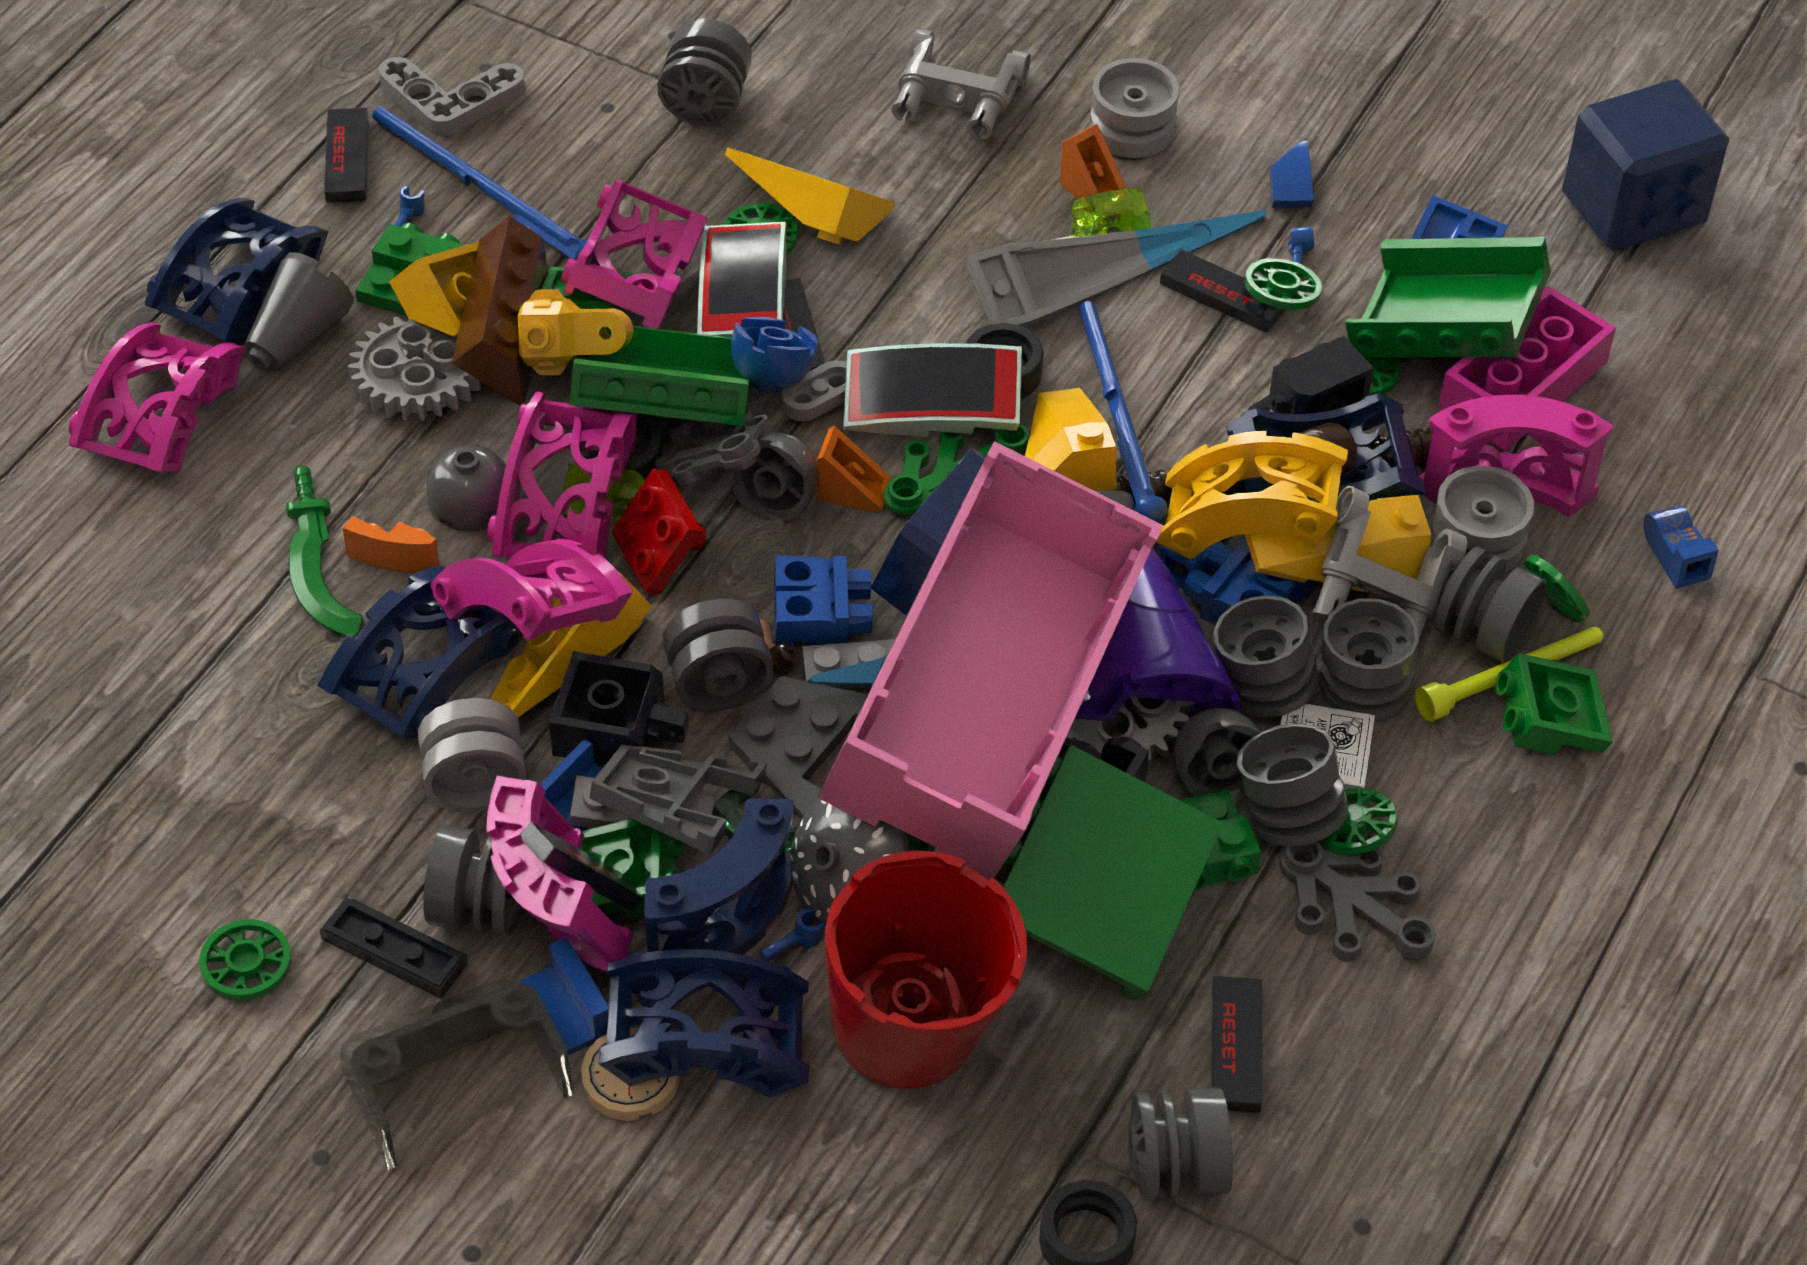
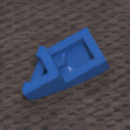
M1307 141L1299 142L1271 166L1272 208L1312 207L1314 201Z

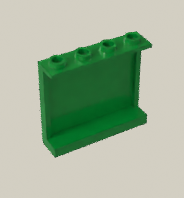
M1545 237L1384 239L1380 247L1384 272L1361 319H1346L1345 321L1348 340L1363 357L1517 356L1551 273Z
M633 326L632 339L623 349L613 354L581 355L580 359H574L569 405L744 426L750 381L742 377L736 370L731 355V337ZM607 327L606 331L611 336V330Z
M1070 745L1060 757L1057 756L1046 780L1047 785L1031 813L1032 817L1021 840L1019 839L1004 862L1008 868L1001 882L996 881L1001 884L1015 902L1025 926L1026 936L1122 984L1120 993L1138 1000L1151 987L1224 823Z

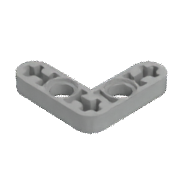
M391 57L384 60L379 66L380 84L383 91L429 132L438 136H450L519 99L525 92L523 70L521 67L511 63L496 65L448 92H445L406 58ZM417 93L430 95L425 99L419 100L411 98V96ZM474 96H480L485 98L483 101L477 103H471L466 101L468 98Z

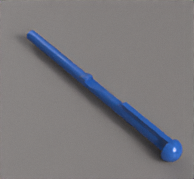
M382 106L374 110L372 117L376 122L459 176L464 184L469 186L471 182L479 187L488 197L515 214L512 218L540 235L545 244L566 258L577 260L588 239L586 241L581 240Z
M1084 302L1080 305L1079 312L1104 389L1102 393L1104 398L1107 399L1119 437L1117 444L1136 502L1134 511L1160 523L1167 514V504L1164 499L1155 496L1096 307L1093 302Z

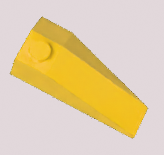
M727 147L725 155L799 221L804 225L819 229L818 238L840 245L842 237L858 242L891 213L895 206V202Z
M479 241L419 258L389 281L409 319L453 337L458 335Z
M1081 388L1039 393L1025 457L1095 492L1115 490L1116 444L1107 421Z
M1419 495L1380 498L1369 501L1368 511L1371 514L1357 554L1417 579L1427 547L1430 546L1431 532ZM1334 523L1315 545L1280 534H1245L1256 572L1305 583L1308 579L1324 583L1325 577L1322 575L1323 571L1321 568L1337 523ZM1351 586L1350 588L1368 593V598L1387 600L1356 586Z
M619 572L633 591V594L616 619L602 623L597 619L538 634L536 638L529 640L523 635L522 637L528 642L520 656L509 661L490 699L509 706L520 717L561 687L573 651L599 656L607 655L640 628L643 618L653 606ZM552 597L553 608L562 606L558 598Z

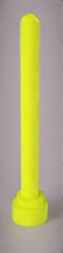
M1591 627L1529 652L1526 655L1557 661L1600 643L1603 640V632L1598 627ZM1511 660L1451 685L1432 682L1417 688L1414 699L1420 715L1428 722L1447 716L1450 713V709L1454 708L1455 702L1494 687L1499 672L1505 669Z

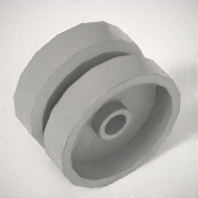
M1128 58L1116 60L1103 66L1094 76L1089 127L1098 124L1112 154L1134 159L1149 157L1165 150L1173 141L1180 88L1175 75L1165 66L1151 60Z
M1482 465L1461 468L1447 476L1438 492L1436 510L1431 526V546L1439 533L1448 528L1466 536L1467 549L1464 557L1475 546L1481 547L1490 552V560L1495 556L1505 559V573L1515 568L1524 556L1534 512V499L1528 486L1514 474L1497 467Z
M460 699L436 707L423 718L418 728L425 794L434 804L451 811L476 812L488 810L491 792L497 776L526 780L518 716L509 706L491 699Z

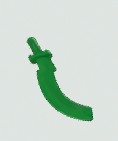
M299 466L294 470L296 491L299 497L298 502L292 503L288 501L286 503L288 517L298 519L299 531L293 534L289 549L291 583L298 601L312 618L337 633L346 636L349 634L355 637L359 633L363 616L340 604L328 590L322 576L321 552L323 542L329 540L325 516L331 513L330 502L325 498H315L311 470L307 466Z

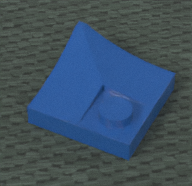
M1433 195L1411 239L1504 238L1508 225Z

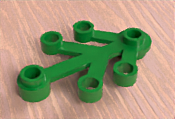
M1019 423L1017 431L995 430V442L1021 455L1026 453L1029 431L1025 425ZM939 431L940 448L934 472L919 479L920 469L929 463V446L921 440L908 442L904 447L905 464L902 474L891 479L884 490V503L887 508L901 515L914 514L960 462L961 459L955 461L956 452L964 446L965 434ZM947 436H956V438H948ZM993 443L977 451L986 457ZM919 453V454H922V455H920V456H914V455H911V454Z

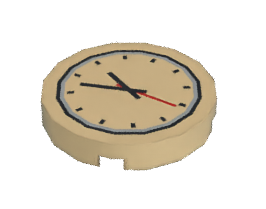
M630 1028L629 1038L635 1037L639 1029ZM607 1034L598 1038L586 1051L581 1065L583 1090L591 1106L608 1118L623 1121L640 1120L639 1116L646 1115L650 1112L654 1115L662 1111L675 1097L680 1076L652 1079L629 1086L599 1065L600 1047L607 1045Z

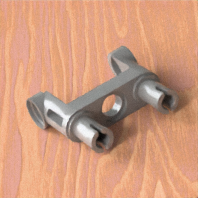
M917 28L910 46L909 61L899 80L900 93L892 106V114L896 119L902 121L906 110H909L905 122H911L915 119L921 102L973 113L972 118L967 124V131L971 136L977 138L980 129L983 127L981 139H987L992 133L996 119L1006 113L1016 88L1024 87L1030 69L1031 54L1014 50L1012 54L1008 53L997 78L932 64L933 61H929L934 46V32ZM947 85H958L964 90L965 94H955L948 89Z
M1349 485L1341 491L1337 499L1336 510L1338 511V518L1335 522L1337 524L1321 568L1325 580L1312 614L1317 617L1323 615L1322 619L1327 620L1332 611L1341 604L1346 603L1351 586H1356L1394 602L1408 612L1418 626L1420 640L1426 619L1432 618V615H1435L1449 572L1454 571L1463 560L1467 549V538L1448 528L1440 532L1432 547H1427L1417 579L1360 556L1357 552L1371 514L1368 511L1369 495Z

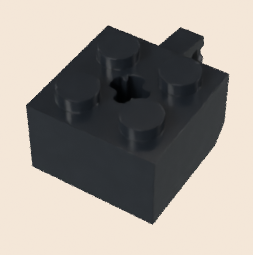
M1341 336L1328 343H1321L1314 349L1299 356L1285 359L1274 366L1270 394L1250 406L1248 410L1261 408L1282 414H1311L1349 406L1369 396L1374 368L1345 336Z
M573 651L549 721L552 756L566 758L585 739L593 744L595 763L606 765L622 744L650 747L651 742L658 741L684 743L689 727L688 712L674 709L664 704L663 673L651 664Z

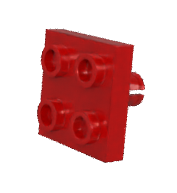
M655 468L652 469L611 531L645 593L660 594L689 550H700L706 541L705 528H702L703 525L695 519L668 471Z

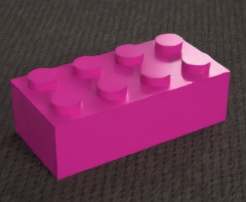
M1547 286L1543 290L1517 356L1463 357L1445 373L1438 408L1444 410L1467 400L1494 395H1529L1563 402L1608 363L1616 327L1552 287ZM1504 433L1490 442L1506 452L1526 433Z

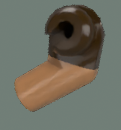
M760 620L764 631V642L769 648L773 661L774 672L780 674L793 670L795 663L799 659L797 648L791 645L787 650L786 642L779 645L774 644L771 623L767 620Z

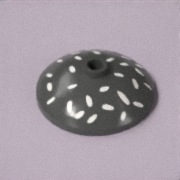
M818 799L800 821L791 848L790 868L795 893L803 908L813 909L815 911L814 920L819 924L824 922L826 927L828 914L834 898H837L841 890L850 882L851 876L855 872L881 857L909 851L906 832L882 820H879L876 827Z

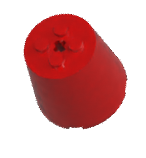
M905 851L881 857L855 872L851 876L850 882L841 890L837 898H834L830 907L825 929V951L833 1036L840 1052L853 1068L870 1080L885 1086L900 1089L922 1088L939 1083L954 1074L967 1060L1009 1001L1024 971L1027 957V936L1021 914L1015 902L993 877L988 880L978 872L965 866L966 860L956 856L933 851Z

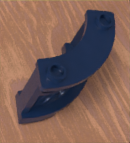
M236 198L222 202L201 215L172 247L159 271L148 282V295L145 300V306L212 333L211 335L222 340L245 342L281 260L290 252L301 253L319 262L329 231L317 226L296 227L253 209L255 202L249 198ZM250 243L253 260L249 265L243 264L228 267L214 277L210 260L212 250L229 244ZM237 280L234 287H231L230 283ZM185 284H189L183 291L185 302H190L197 298L189 310L175 305ZM210 305L218 315L216 322L202 316Z
M1380 393L1369 395L1349 406L1311 414H1282L1255 408L1242 413L1240 418L1226 426L1227 435L1229 436L1245 432L1267 431V436L1292 438L1293 433H1301L1326 423L1339 424L1345 427L1353 436L1357 446V460L1352 471L1340 478L1338 496L1349 485L1368 493L1369 501L1410 495H1419L1420 497L1426 494L1423 479L1418 477L1402 417L1404 413L1401 403ZM1386 423L1389 440L1373 450L1370 449L1377 441L1380 427L1371 434H1366L1363 431ZM1391 451L1393 452L1396 464L1394 468H1391L1383 459ZM1358 472L1357 479L1362 481L1350 484L1348 479ZM1262 477L1244 479L1246 493L1260 492L1274 485L1270 482L1268 483ZM1307 496L1308 500L1319 503L1317 500Z
M444 566L432 567L413 574L409 577V586L401 592L397 593L391 589L365 613L370 621L357 637L354 638L348 634L343 640L317 685L326 692L343 698L393 730L402 739L418 738V728L425 716L436 707L444 705L455 690L480 667L494 659L507 656L518 645L522 632L507 616L487 605L467 609L459 618L450 620L442 606L435 600L431 589L432 581L446 568ZM447 625L449 638L445 654L422 661L402 664L404 648L400 633L404 629L431 630ZM386 647H391L393 653L388 665H386L388 662L387 652L381 654V652ZM359 686L378 687L376 701L359 691ZM392 686H397L398 704L401 709L403 701L408 695H416L403 718L385 707V702Z
M747 799L738 829L730 841L716 855L687 871L669 876L648 878L646 880L644 919L648 953L673 949H706L744 955L766 936L768 926L776 918L777 914L781 915L793 885L790 868L791 854H785V842L793 820L794 801L792 799Z
M673 949L649 953L633 952L628 954L626 958L607 964V975L611 977L607 1045L600 1047L599 1065L629 1086L664 1077L690 1076V1067L717 1070L718 1079L745 1085L769 1098L809 1082V1065L801 1060L803 994L808 993L809 982L791 972L789 967L743 954L706 949ZM710 986L728 999L742 1016L726 1020L716 1033L700 1032L698 1025L690 1016L673 1009L693 993ZM632 993L640 994L639 1003L647 1008L631 1009ZM778 1005V1021L766 1019L773 1014L774 1006ZM641 1025L636 1036L629 1038L630 1026ZM671 1027H676L682 1032H671ZM743 1032L742 1037L732 1036V1034ZM772 1037L777 1038V1048L774 1046Z

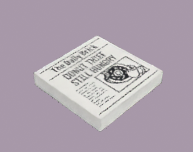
M1304 704L1301 708L1282 715L1281 725L1297 723L1314 725L1328 732L1335 745L1340 766L1339 775L1344 782V790L1364 789L1375 715L1311 704Z

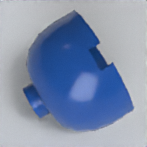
M768 317L743 318L741 326L737 322L734 326L731 340L732 359L736 370L742 377L749 379L753 383V388L765 393H775L778 388H787L801 382L807 375L816 355L818 346L816 335L801 326L798 327L797 333L785 329L786 321Z

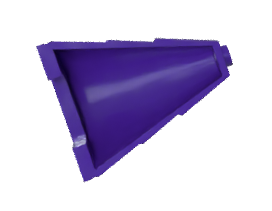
M1153 547L1074 719L1110 722L1129 696L1196 702L1194 704V711L1187 713L1189 718L1202 710L1215 707L1232 709L1241 713L1238 693L1229 679L1224 665L1203 634L1201 626L1191 608L1179 593L1177 581Z

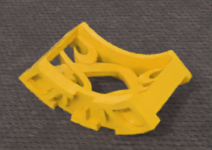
M1267 431L1230 435L1227 442L1210 448L1205 444L1186 455L1167 473L1165 485L1172 488L1166 524L1163 526L1156 542L1190 560L1216 542L1249 533L1280 534L1315 545L1337 521L1338 511L1336 506L1341 469L1347 461L1348 450L1313 436L1293 433L1292 438L1267 436ZM1262 477L1274 484L1260 492L1232 495L1222 493L1236 482L1249 478ZM1307 496L1317 500L1319 503L1308 500Z

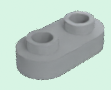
M838 360L827 362L809 371L801 382L783 388L782 410L785 415L796 421H810L843 404L845 401L846 362Z

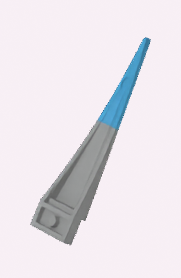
M1259 210L1201 221L1110 234L1004 244L969 255L965 263L990 324L1004 322L1022 327L1029 325L1032 327L1171 262L1181 249L1191 253L1263 219L1267 211Z

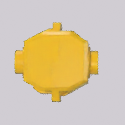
M558 289L535 290L529 300L521 306L518 314L519 355L527 366H532L538 375H561L578 355H608L626 347L633 336V324L630 318L618 309H580L570 299H566ZM607 327L611 330V336L606 331Z

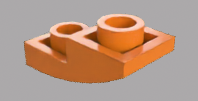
M354 516L342 527L347 556L376 567L403 572L418 573L432 567H440L436 538L423 529H415L399 521L388 533L379 525L364 522Z

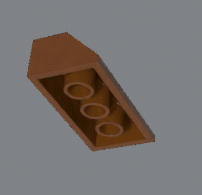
M508 216L479 239L452 364L516 404L521 405L525 401L532 366H527L519 355L518 314L521 306L529 300L534 291L541 290L549 271L543 238L511 216Z

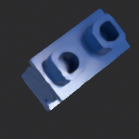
M1243 539L1236 548L1216 542L1209 550L1206 560V568L1214 571L1215 574L1211 576L1199 569H1194L1186 577L1184 595L1201 604L1200 618L1210 623L1213 621L1217 623L1219 617L1232 605L1251 597L1265 595L1283 597L1298 605L1304 597L1305 583L1256 572L1247 540Z
M775 555L773 587L776 645L786 642L788 650L791 645H794V642L806 641L813 645H825L831 642L833 644L847 643L848 634L872 633L873 604L849 603L848 600L870 599L871 570L847 569L846 556H833V561L822 557Z

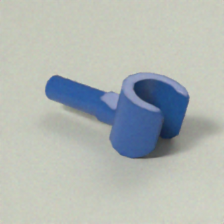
M404 186L400 189L401 212L395 223L396 226L402 227L403 224L408 223L411 217H417L424 213V190L421 189L420 193L416 196H409V186Z
M1310 226L1293 228L1288 242L1289 252H1292V261L1301 265L1303 263V251L1314 249V233Z
M813 909L800 911L796 918L794 930L788 933L786 937L761 951L762 958L765 961H769L798 944L804 947L816 946L822 938L825 923L822 922L815 927H809L814 920L815 911Z

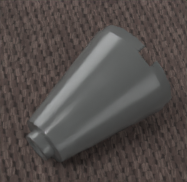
M290 252L281 260L245 341V348L248 351L247 357L258 368L262 370L281 368L349 313L354 303L351 291L335 273L331 272L326 277L316 270L320 262L301 253Z

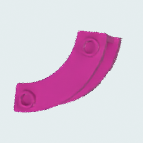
M615 179L613 186L605 184L597 203V207L602 209L598 221L586 245L579 253L577 260L568 259L560 281L566 284L564 292L569 295H573L576 289L582 290L644 316L643 326L659 329L681 284V277L676 275L678 268L685 270L689 266L708 217ZM627 194L650 204L648 223L639 225L641 212L635 203L630 217L626 218L620 215L619 205ZM659 208L683 217L688 221H657ZM608 226L613 234L602 239ZM653 242H658L656 253L663 250L668 253V256L662 257L657 255ZM643 243L644 261L655 274L640 273L624 279L616 271L608 255L620 249Z
M153 322L133 328L112 347L103 359L86 390L79 410L75 411L69 421V433L71 435L69 446L145 466L158 472L181 471L187 446L199 422L198 417L194 413L201 403L211 404L225 390L236 388L244 346L233 343H221L214 347L160 333L161 325ZM168 368L171 382L176 387L175 390L157 393L146 399L137 408L129 391L128 380L142 373ZM182 368H184L185 374L180 373ZM162 408L165 409L162 416H156L155 411ZM105 419H112L111 423L107 426L109 437L118 435L124 429L126 423L128 424L116 445L98 441ZM136 438L150 449L149 455L130 450Z
M535 392L528 404H522L518 414V428L512 442L503 476L497 513L491 516L487 529V539L493 542L492 556L498 558L503 556L512 557L519 550L532 545L530 543L514 541L515 525L520 518L526 517L530 520L529 526L526 529L528 536L535 535L540 530L544 521L547 527L542 542L555 540L558 534L563 539L582 543L583 550L590 555L600 554L606 559L609 528L614 503L606 501L609 487H613L614 481L620 482L628 458L635 448L637 413L572 406L567 403L545 400V393ZM544 425L555 427L551 431H543ZM563 428L572 429V433L565 434ZM585 445L587 453L593 450H597L599 453L593 459H586L581 454V446ZM571 448L576 465L582 472L592 477L591 483H581L568 488L560 495L553 507L539 488L533 471L552 456ZM521 487H523L527 498L519 500ZM581 500L585 502L583 512L576 514L570 506L567 512V519L564 517L565 511L573 501Z
M1494 395L1455 404L1430 417L1429 427L1433 429L1426 470L1418 476L1423 479L1426 494L1423 496L1436 505L1439 488L1447 476L1466 467L1478 465L1497 467L1516 475L1528 486L1535 502L1547 505L1569 518L1598 494L1600 485L1596 483L1607 437L1611 435L1613 426L1591 411L1538 396ZM1504 433H1527L1541 446L1528 448L1519 454L1499 453L1496 448L1486 444ZM1578 450H1579L1580 452L1585 453V454H1584V456H1582V455H1579V454H1576V453H1577Z
M567 539L543 541L526 546L516 552L506 564L486 558L462 560L445 568L431 583L435 600L442 606L450 620L459 618L467 609L487 605L507 616L527 640L536 638L538 634L597 619L601 623L614 620L633 594L624 578L600 554L592 556L583 550L582 543ZM552 597L558 598L562 606L553 608Z
M497 776L490 796L486 828L487 833L491 836L493 855L490 858L501 883L528 913L547 926L549 932L557 941L567 937L582 963L600 972L607 973V964L626 957L633 933L628 928L614 924L591 900L594 890L586 882L570 878L543 863L521 839L522 836L520 834L531 821L580 850L582 849L585 835L580 829L573 828L544 797L546 790L538 782Z

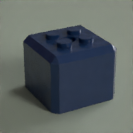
M1677 78L1588 105L1578 115L1562 191L1603 243L1612 250H1621L1707 222L1730 138L1688 88Z
M974 448L967 452L905 524L870 587L871 590L906 616L986 458Z

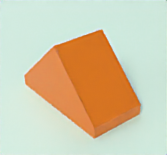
M1098 124L1092 125L1063 141L1060 184L1096 215L1101 214L1131 197Z
M836 426L829 428L817 458V470L819 472L817 500L874 513L881 511L884 506V490L893 478Z

